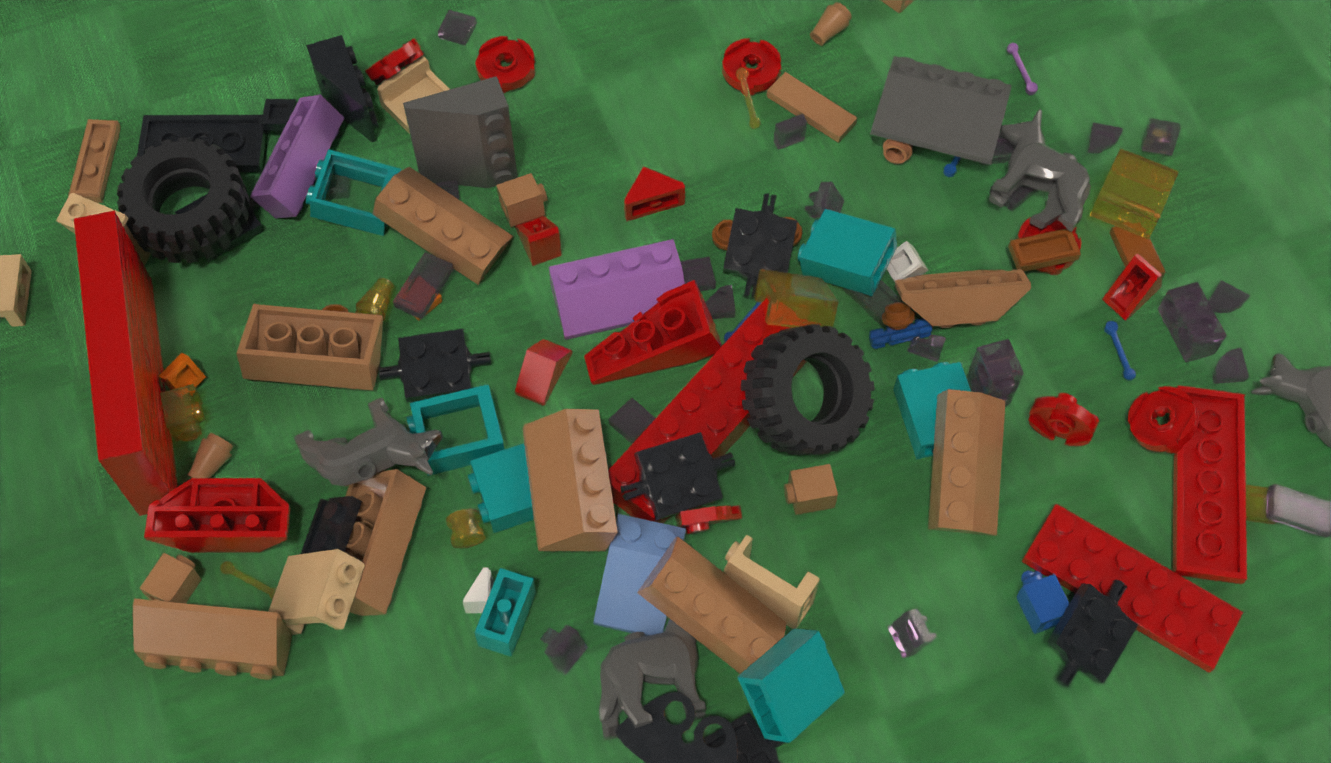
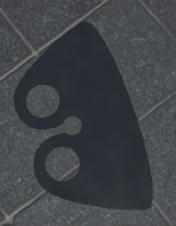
M679 692L666 693L643 706L644 711L652 715V723L635 728L631 720L626 718L615 731L624 746L646 763H738L736 733L732 724L723 717L708 716L703 718L694 730V740L689 744L683 742L682 734L689 730L694 722L695 707L686 695ZM673 701L683 703L687 709L685 720L678 725L670 724L665 718V708ZM711 724L721 725L726 732L725 741L718 748L709 747L703 740L704 730Z

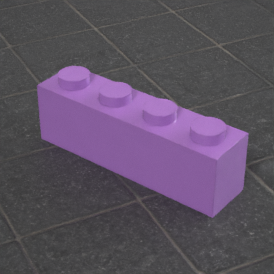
M320 94L299 98L250 196L275 219L296 217L302 210L310 185H314L316 180L315 171L318 161L325 159L333 140L339 134V127L344 117Z

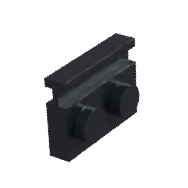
M354 496L330 498L329 501L320 499L300 554L334 549L345 552L362 501Z

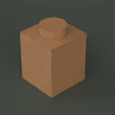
M531 173L496 185L500 206L510 227L545 215L543 202L548 201L547 194L542 183L537 184Z
M830 464L790 471L788 484H784V495L787 504H793L795 515L835 508L838 492Z
M163 553L140 586V590L149 600L187 603L202 579L195 571L196 565L191 560L182 555H177L174 558Z

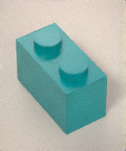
M502 568L499 569L474 632L479 647L512 657L536 595L533 578Z

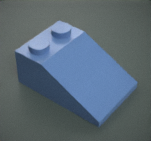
M618 514L616 520L618 533L609 546L593 624L628 633L644 632L645 636L663 633L667 616L637 592L675 537L678 536L685 541L686 529Z

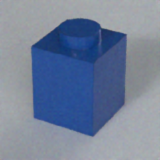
M1041 574L1026 579L1022 583L1023 586L1016 598L1033 633L1037 634L1056 627L1070 604L1056 575L1053 574L1043 578Z

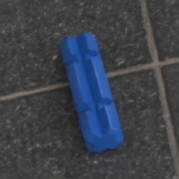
M921 318L901 330H894L889 326L886 327V330L882 328L874 329L869 332V342L872 348L877 349L886 347L885 343L894 345L915 340V336L919 339L931 335L932 326L924 318Z

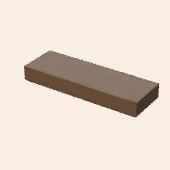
M786 72L767 90V97L838 143L857 123L856 116Z
M88 119L69 195L75 193L96 203H103L121 129L118 121Z

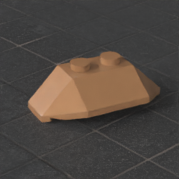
M1022 269L1011 271L973 270L917 275L906 279L895 280V287L902 301L932 326L949 328L956 324L970 323L972 325H982L986 322L998 321L1031 290V282Z

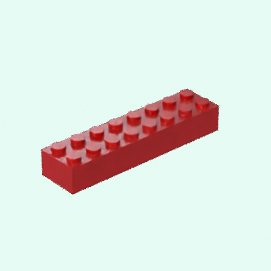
M769 294L608 470L613 503L631 517L664 524L670 516L656 520L651 504L644 495L628 499L627 501L622 497L625 493L621 494V486L639 481V468L634 454L641 450L701 432L707 451L712 458L725 455L750 426L747 420L750 417V413L748 410H744L742 400H746L745 391H741V380H746L747 373L743 371L746 362L754 360L751 352L757 345H762L763 340L771 334L789 328L812 325L813 323ZM802 360L800 362V364L797 366L794 372L793 377L807 361Z

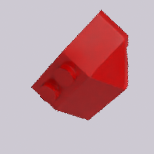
M191 478L170 491L162 499H157L149 504L144 538L151 542L190 553L261 552L287 540L290 505L261 478Z

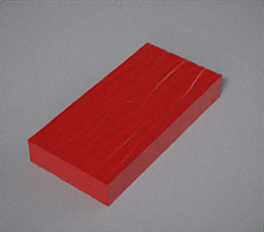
M114 210L74 218L98 461L138 515L142 516L148 514L149 504L157 499H162L170 491L177 488L178 483L166 387L159 377L163 372L152 279Z

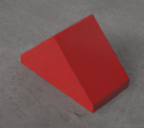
M643 166L624 199L626 222L685 205L684 183Z
M545 216L515 225L532 266L562 256L558 226Z
M1136 254L1102 300L1126 321L1162 287V274L1143 257Z
M545 339L528 348L514 391L515 395L545 406L573 354L572 350Z

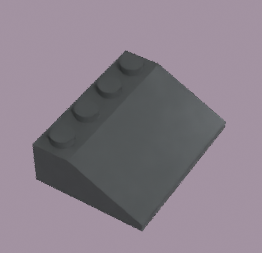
M894 56L870 134L991 165L1012 85L1005 84L998 79L989 80L977 77L969 72L945 69L937 64L929 65L917 62L909 57Z
M497 76L403 103L418 172L433 183L492 188L498 184L518 178L509 106Z

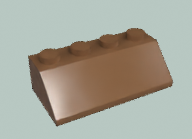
M407 167L395 174L375 199L374 216L477 285L480 284L513 239L511 234L411 167Z
M253 304L236 353L243 379L373 391L380 367L383 316Z
M947 389L937 395L928 529L997 536L1005 400L984 393Z
M564 409L525 424L522 429L538 551H606L618 530L599 410Z
M398 469L382 471L368 480H363L348 487L346 496H354L362 501L345 553L360 560L365 565L349 613L361 616L386 615L391 603L392 593L402 569V562L408 543L412 538L413 527L418 512L421 509L422 499L426 490L425 486Z
M678 536L675 537L637 592L740 674L785 636L787 622Z
M134 598V652L144 662L145 666L165 669L166 665L179 666L181 670L194 673L201 672L202 668L215 669L216 673L225 676H236L237 672L250 673L254 678L263 680L272 679L273 675L284 676L293 635L279 613Z

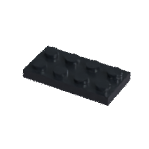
M143 115L137 155L143 156L145 149L152 145L154 148L162 145L161 141L171 139L172 142L179 141V138H190L192 142H195L196 139L208 141L210 146L215 144L222 148L225 154L230 155L239 172H262L267 131H264L261 125L262 115Z

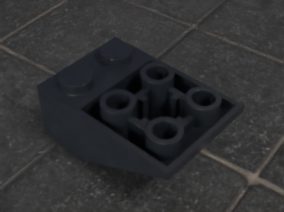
M342 35L306 45L322 97L344 117V121L371 142H376L374 129L379 128L373 111L374 107L370 94L365 89L366 85L360 68L358 69L357 65H353L357 63L352 45L346 47Z

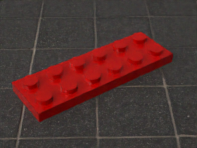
M1178 385L1176 388L1186 392L1197 408L1199 424L1190 441L1184 444L1180 451L1174 453L1173 571L1185 577L1244 584L1247 580L1244 394Z
M1055 504L1021 561L1046 577L1055 574L1060 585L1075 594L1080 585L1085 583L1091 584L1101 594L1106 596L1114 579L1122 581L1128 588L1119 600L1118 605L1122 612L1138 625L1136 630L1208 673L1216 667L1243 614L1236 607L1058 504Z

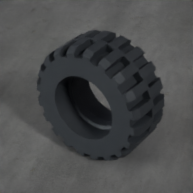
M179 138V141L176 142L168 139L161 141L162 145L154 148L153 145L145 149L143 156L137 155L131 161L132 167L130 169H125L121 177L123 183H120L117 189L119 212L128 217L126 225L139 246L145 252H150L153 257L159 260L167 258L171 263H181V260H186L187 263L199 262L198 258L205 256L206 259L216 256L214 252L222 249L224 251L231 245L230 240L232 238L237 239L243 231L241 224L245 225L249 217L247 210L250 207V198L247 194L246 186L230 155L225 154L224 150L215 144L210 146L208 141L196 139L195 142H192L190 138ZM188 187H204L209 189L206 198L197 207L188 212L176 215L159 213L167 198L181 189Z
M812 324L780 330L778 333L766 337L762 345L755 347L751 352L754 360L747 361L743 370L744 373H747L746 380H741V391H745L746 400H742L743 409L748 410L750 413V417L747 420L751 428H758L760 430L757 435L764 443L771 442L773 449L779 452H787L789 455L829 454L830 452L845 448L848 442H853L860 435L858 429L865 428L869 421L867 412L873 409L874 399H871V391H875L874 381H870L869 372H872L869 362L863 361L862 356L864 352L859 345H851L853 341L851 337L845 333H838V330L828 325L821 327L819 324ZM802 360L807 361L816 369L822 380L824 390L821 409L812 421L807 420L798 411L792 397V378Z

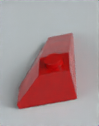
M695 280L664 292L656 299L658 301L657 304L644 314L640 311L632 318L634 322L621 332H613L584 355L590 381L593 385L693 363L715 354L722 347L713 318Z

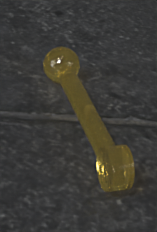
M739 68L736 71V77L742 84L751 118L749 125L751 128L756 129L760 126L761 121L756 117L747 84L748 72L745 68Z
M229 561L221 564V573L225 575L232 574L269 594L271 600H273L277 587L273 589L235 569L234 565Z

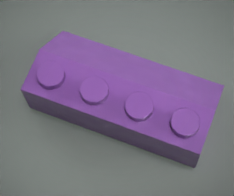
M673 239L549 266L550 285L565 340L628 326L632 323V318L640 311L644 314L657 304L658 301L656 299L664 292L685 284L682 265Z

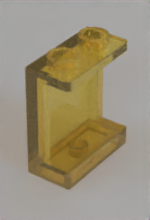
M1120 148L1090 216L1149 240L1179 171Z
M760 269L754 298L757 302H763L766 297L769 300L765 318L768 325L794 328L819 324L821 327L827 325L833 327L839 301L822 278Z

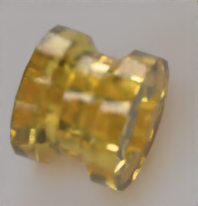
M471 508L462 509L447 516L446 523L453 533L450 540L454 548L473 547L485 540L484 530L479 527L481 517L478 510Z

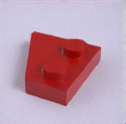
M740 505L732 507L712 506L680 511L676 515L677 527L686 528V534L707 531L710 529L709 524L742 519Z

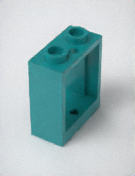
M328 149L325 159L318 161L315 171V178H318L316 185H310L307 192L306 203L310 204V217L384 236L387 224L374 216L373 213L325 201V197L333 174L381 186L382 191L391 178L399 173L401 169Z
M489 384L410 403L412 415L406 418L409 431L412 434L426 432L423 422L425 419L479 406L481 409L488 439L433 452L428 460L433 474L470 466L471 460L505 449Z

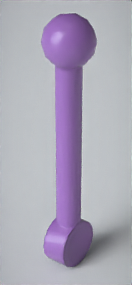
M1010 43L1007 46V51L1013 55L1026 83L1025 92L1028 95H1034L1038 90V85L1031 81L1017 52L1018 45Z

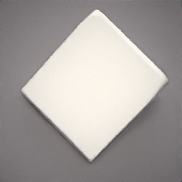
M907 241L897 247L887 267L894 282L898 279L922 275L929 271L916 249Z
M489 568L482 569L463 600L466 613L483 612L493 587V578Z

